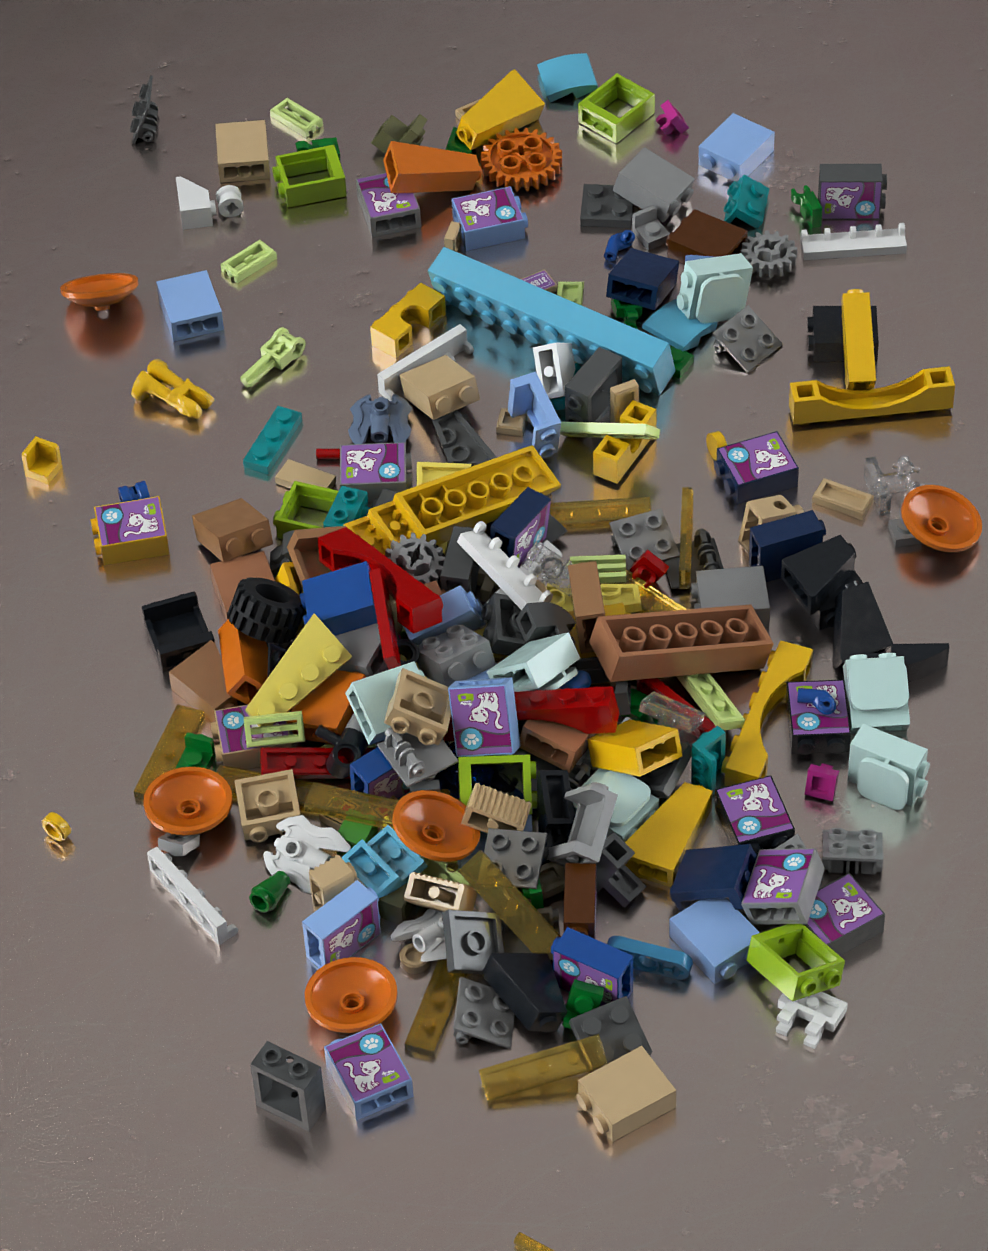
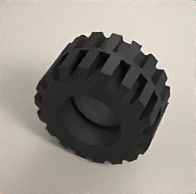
M250 577L242 579L238 583L227 616L231 624L244 634L260 641L282 644L288 643L295 638L305 610L302 606L300 595L291 588L270 579Z

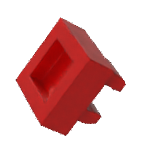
M647 549L632 564L629 570L633 573L632 578L634 580L639 577L645 582L644 587L647 589L652 587L667 572L669 566Z

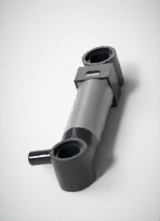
M408 639L397 640L399 654L407 659V661L400 659L401 666L413 661L416 663L420 655L417 645ZM385 661L382 662L376 674L389 670ZM353 713L341 736L323 725H319L315 732L316 736L334 745L326 761L328 772L333 777L339 779L349 777L350 764L361 758L369 746L355 714ZM338 756L348 759L349 764L342 763Z

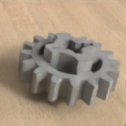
M766 230L765 235L755 232V238L748 236L747 242L742 243L741 253L753 267L752 273L757 271L759 272V277L768 274L770 278H773L774 273L783 276V270L790 272L791 266L796 265L797 247H795L794 240L788 241L787 234L780 237L779 231L772 235Z
M411 533L410 539L400 535V543L392 540L391 548H386L385 551L387 558H390L395 564L406 570L423 584L436 580L438 583L445 557L442 556V547L435 548V539L427 542L425 534L420 539L416 538L415 533Z

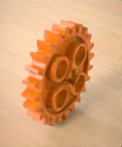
M515 128L514 133L505 130L504 136L497 133L496 140L489 139V145H484V151L481 152V167L484 169V176H489L490 182L496 181L497 187L503 184L506 187L514 186L517 192L520 187H524L526 191H529V186L539 189V183L547 186L548 179L555 180V174H560V167H562V150L559 147V143H554V137L547 138L546 132L538 135V129H535L532 133L528 132V128H525L523 132H519Z

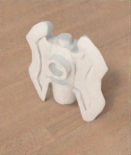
M304 815L288 817L276 825V828L282 832L286 831V833L281 838H276L274 842L276 855L265 851L264 861L271 875L277 871H283L289 876L290 881L295 883L302 892L311 894L309 870L319 867L320 864H324L325 861H330V858H332L331 855L322 851V849L347 853L351 847L341 834L332 827L320 828L311 824Z
M427 909L423 916L415 920L403 921L391 934V940L398 942L412 938L414 947L419 952H424L421 956V962L446 959L443 912Z

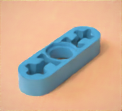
M611 936L607 942L608 945L633 955V968L641 971L684 980L688 978L693 965L692 958L681 951L622 936Z

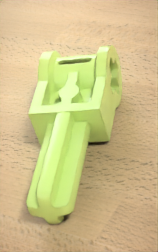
M280 327L274 332L272 338L260 348L261 358L240 377V381L245 387L249 388L255 385L274 366L280 370L284 369L292 360L302 355L306 346L305 339L294 337L289 334L288 329Z

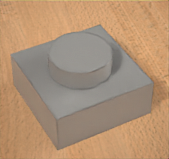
M902 518L889 520L888 529L895 548L922 544L910 533Z
M166 833L158 838V848L170 852L173 856H185L200 846V835L198 834L175 835Z

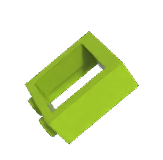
M618 73L578 103V123L616 144L655 113V94ZM617 98L633 106L621 118L604 110L605 107Z
M335 145L275 156L276 166L272 167L275 182H280L277 184L280 199L285 198L288 208L347 196L345 175ZM321 170H328L330 178L289 185L287 177Z
M294 481L290 491H286L284 494L281 509L276 510L273 517V526H276L277 538L283 539V534L292 530L323 528L293 520L300 506L329 512L339 491Z
M530 754L458 757L459 801L466 806L472 793L471 765L522 763L523 799L525 802L530 801L531 803L528 815L532 814V809H537V791L531 790V779H536V761H530Z
M786 924L752 935L746 959L748 963L792 1002L839 986L845 965V960L803 924ZM796 954L812 969L798 973L782 958Z

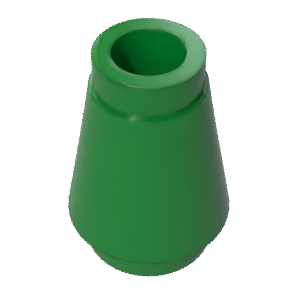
M277 871L253 887L249 896L252 906L263 913L275 909L291 882L289 876L283 871Z

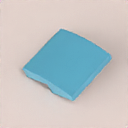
M587 53L564 55L537 64L550 103L572 92L577 99L599 88Z
M677 299L654 312L643 323L642 329L683 352L698 346L700 337L714 332L718 322L704 324L697 318L688 319L678 308Z
M389 825L383 828L368 843L363 839L360 840L341 857L345 863L350 862L357 873V878L366 887L372 888L378 898L386 896L408 883L412 872L421 873L428 867L418 854L411 851L399 839L396 832Z

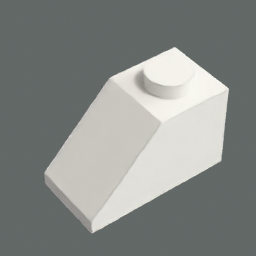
M181 176L176 177L183 230L213 226L212 216L217 215L215 200L210 201L208 190Z
M552 343L533 347L537 375L549 399L565 396V385L572 379L575 372L572 344Z

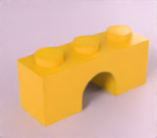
M423 283L418 284L370 326L372 346L395 359L398 358L413 344L411 324H420L430 329L446 315L445 295Z
M632 400L620 416V423L648 424L656 427L657 409ZM606 434L593 451V474L618 484L651 439H621Z

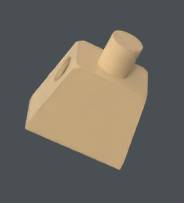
M782 495L748 501L738 541L749 552L750 527L800 514L804 510L800 505L792 506Z

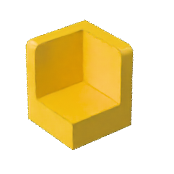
M36 436L21 455L25 476L48 485L63 467L58 444Z

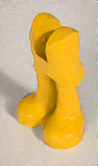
M160 359L152 360L147 367V372L143 370L139 373L131 391L132 397L138 401H144L152 394L164 400L167 405L177 409L182 415L194 419H199L202 415V409H208L214 402V398L207 391L194 385L189 378L186 381L182 380L168 369L167 363ZM162 383H165V384H167V385L173 387L174 389H173V390H170L168 387H166V386L163 385Z

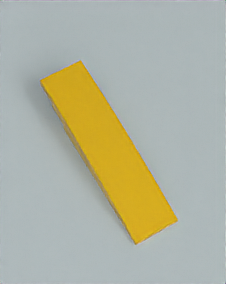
M531 445L398 492L394 495L393 501L370 508L367 516L345 523L343 526L359 535L383 555H385L386 548H391L392 540L400 543V535L410 539L411 533H415L418 539L425 534L427 542L435 539L436 544L440 545L450 541L454 526L474 528L479 521L488 524L498 519L527 487L546 496L560 489L561 484L534 446Z

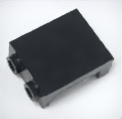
M195 591L142 606L144 625L163 673L171 671L212 640L215 643L212 631H208Z

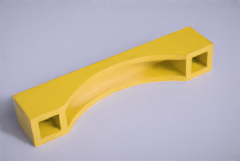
M950 366L923 369L901 382L869 390L840 389L826 385L818 380L790 383L789 408L793 425L953 408L955 383Z
M780 640L776 651L771 650L767 662L768 670L767 672L762 671L759 678L758 693L753 692L751 696L749 714H743L745 723L743 728H740V735H734L730 749L732 753L730 757L725 756L721 773L725 774V786L766 777L768 754L761 738L763 724L770 712L786 698V682L807 681L812 669L813 649Z

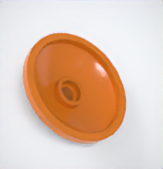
M98 274L66 282L60 287L61 295L69 301L81 306L95 307V310L102 311L110 309V305L124 300L135 291L139 282L138 277L132 274Z
M939 485L919 486L911 490L902 503L901 514L905 526L919 542L932 549L942 552H961L971 548L981 535L982 520L977 509L967 498L950 488Z
M181 767L165 772L157 777L148 786L144 794L143 803L148 820L158 829L175 835H195L219 825L229 814L233 799L228 782L218 773L201 767Z
M431 790L411 792L398 801L393 811L392 823L399 839L414 853L433 861L452 862L464 859L476 849L480 839V830L461 824L466 805L445 793Z
M361 957L342 958L324 965L312 975L305 989V1004L311 1018L320 1026L340 1033L360 1032L380 1024L391 1014L398 997L396 981L391 972L382 964Z

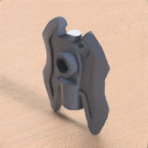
M396 394L392 395V401L385 397H379L371 401V395H366L350 408L354 417L353 424L348 429L349 436L354 444H365L371 432L372 441L384 443L388 439L389 432H391L394 443L406 442L412 430L408 424V415L413 408L405 399Z

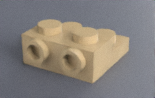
M402 668L398 674L393 697L388 704L384 723L390 725L396 733L404 734L407 732L418 737L422 744L439 745L448 731L451 717L448 687Z
M292 769L234 780L245 840L251 839L253 842H263L271 835H285L286 831H280L276 828V825L288 817L301 815Z

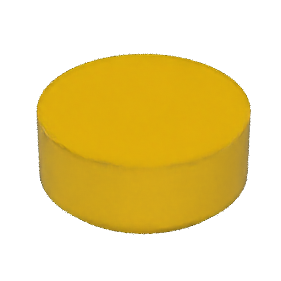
M720 431L707 434L706 443L709 454L716 460L717 448L727 446L726 439Z
M50 812L42 820V827L45 832L57 841H64L71 833L69 824L57 813Z

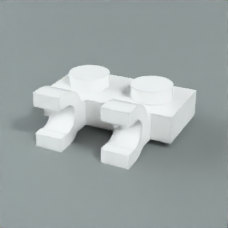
M824 992L792 1002L782 993L778 999V1008L782 1010L777 1016V1021L780 1022L776 1027V1032L787 1037L793 1027L795 1018L798 1016L809 1021V1024L805 1028L807 1036L803 1044L815 1049L824 1029L834 1032L847 1011L848 1003Z

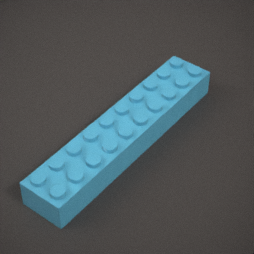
M443 247L428 269L434 290L445 295V305H453L467 315H476L490 325H499L510 334L517 333L534 344L571 343L574 361L578 363H586L599 347L622 357V382L625 383L635 379L639 388L646 393L653 392L660 395L676 371L668 342L451 249Z

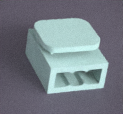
M742 253L685 261L684 272L681 274L680 293L677 296L678 308L688 319L697 318L704 324L730 320L746 306L753 267Z
M568 632L530 641L486 672L490 679L512 677L514 692L556 690L578 674L576 667L569 668V666L579 660L580 656Z
M896 653L879 654V658H867V655L858 654L850 656L849 660H845L843 671L851 734H857L862 724L883 732L907 730L910 726L909 689L904 656L896 657Z
M415 661L354 681L347 689L345 694L368 745L382 740L385 741V731L391 727L384 723L389 701L394 694L398 674L402 668L425 677L422 670H418Z
M862 724L850 744L847 781L857 784L859 793L865 798L891 809L901 810L905 804L913 806L918 796L923 797L928 786V781L925 780L930 767V763L927 762L928 749Z
M599 768L581 786L598 782L608 786V791L618 794L606 838L614 832L626 842L659 808V799L651 794L649 786L629 774ZM573 802L574 812L576 815L578 805Z

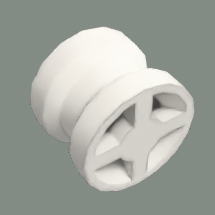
M226 185L217 191L216 200L221 215L231 218L238 216L243 211L244 205L238 187Z

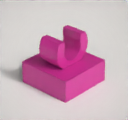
M669 100L660 105L665 114L659 115L656 118V122L661 126V130L666 135L670 134L674 128L681 134L689 129L680 112Z
M822 763L821 766L811 764L807 774L805 795L833 801L836 796L839 771L834 770V766Z

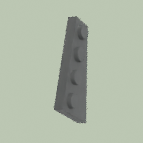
M458 410L435 420L432 419L448 463L472 464V467L497 458Z

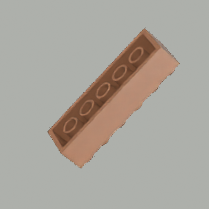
M751 604L599 616L589 640L610 682L763 669L774 645Z

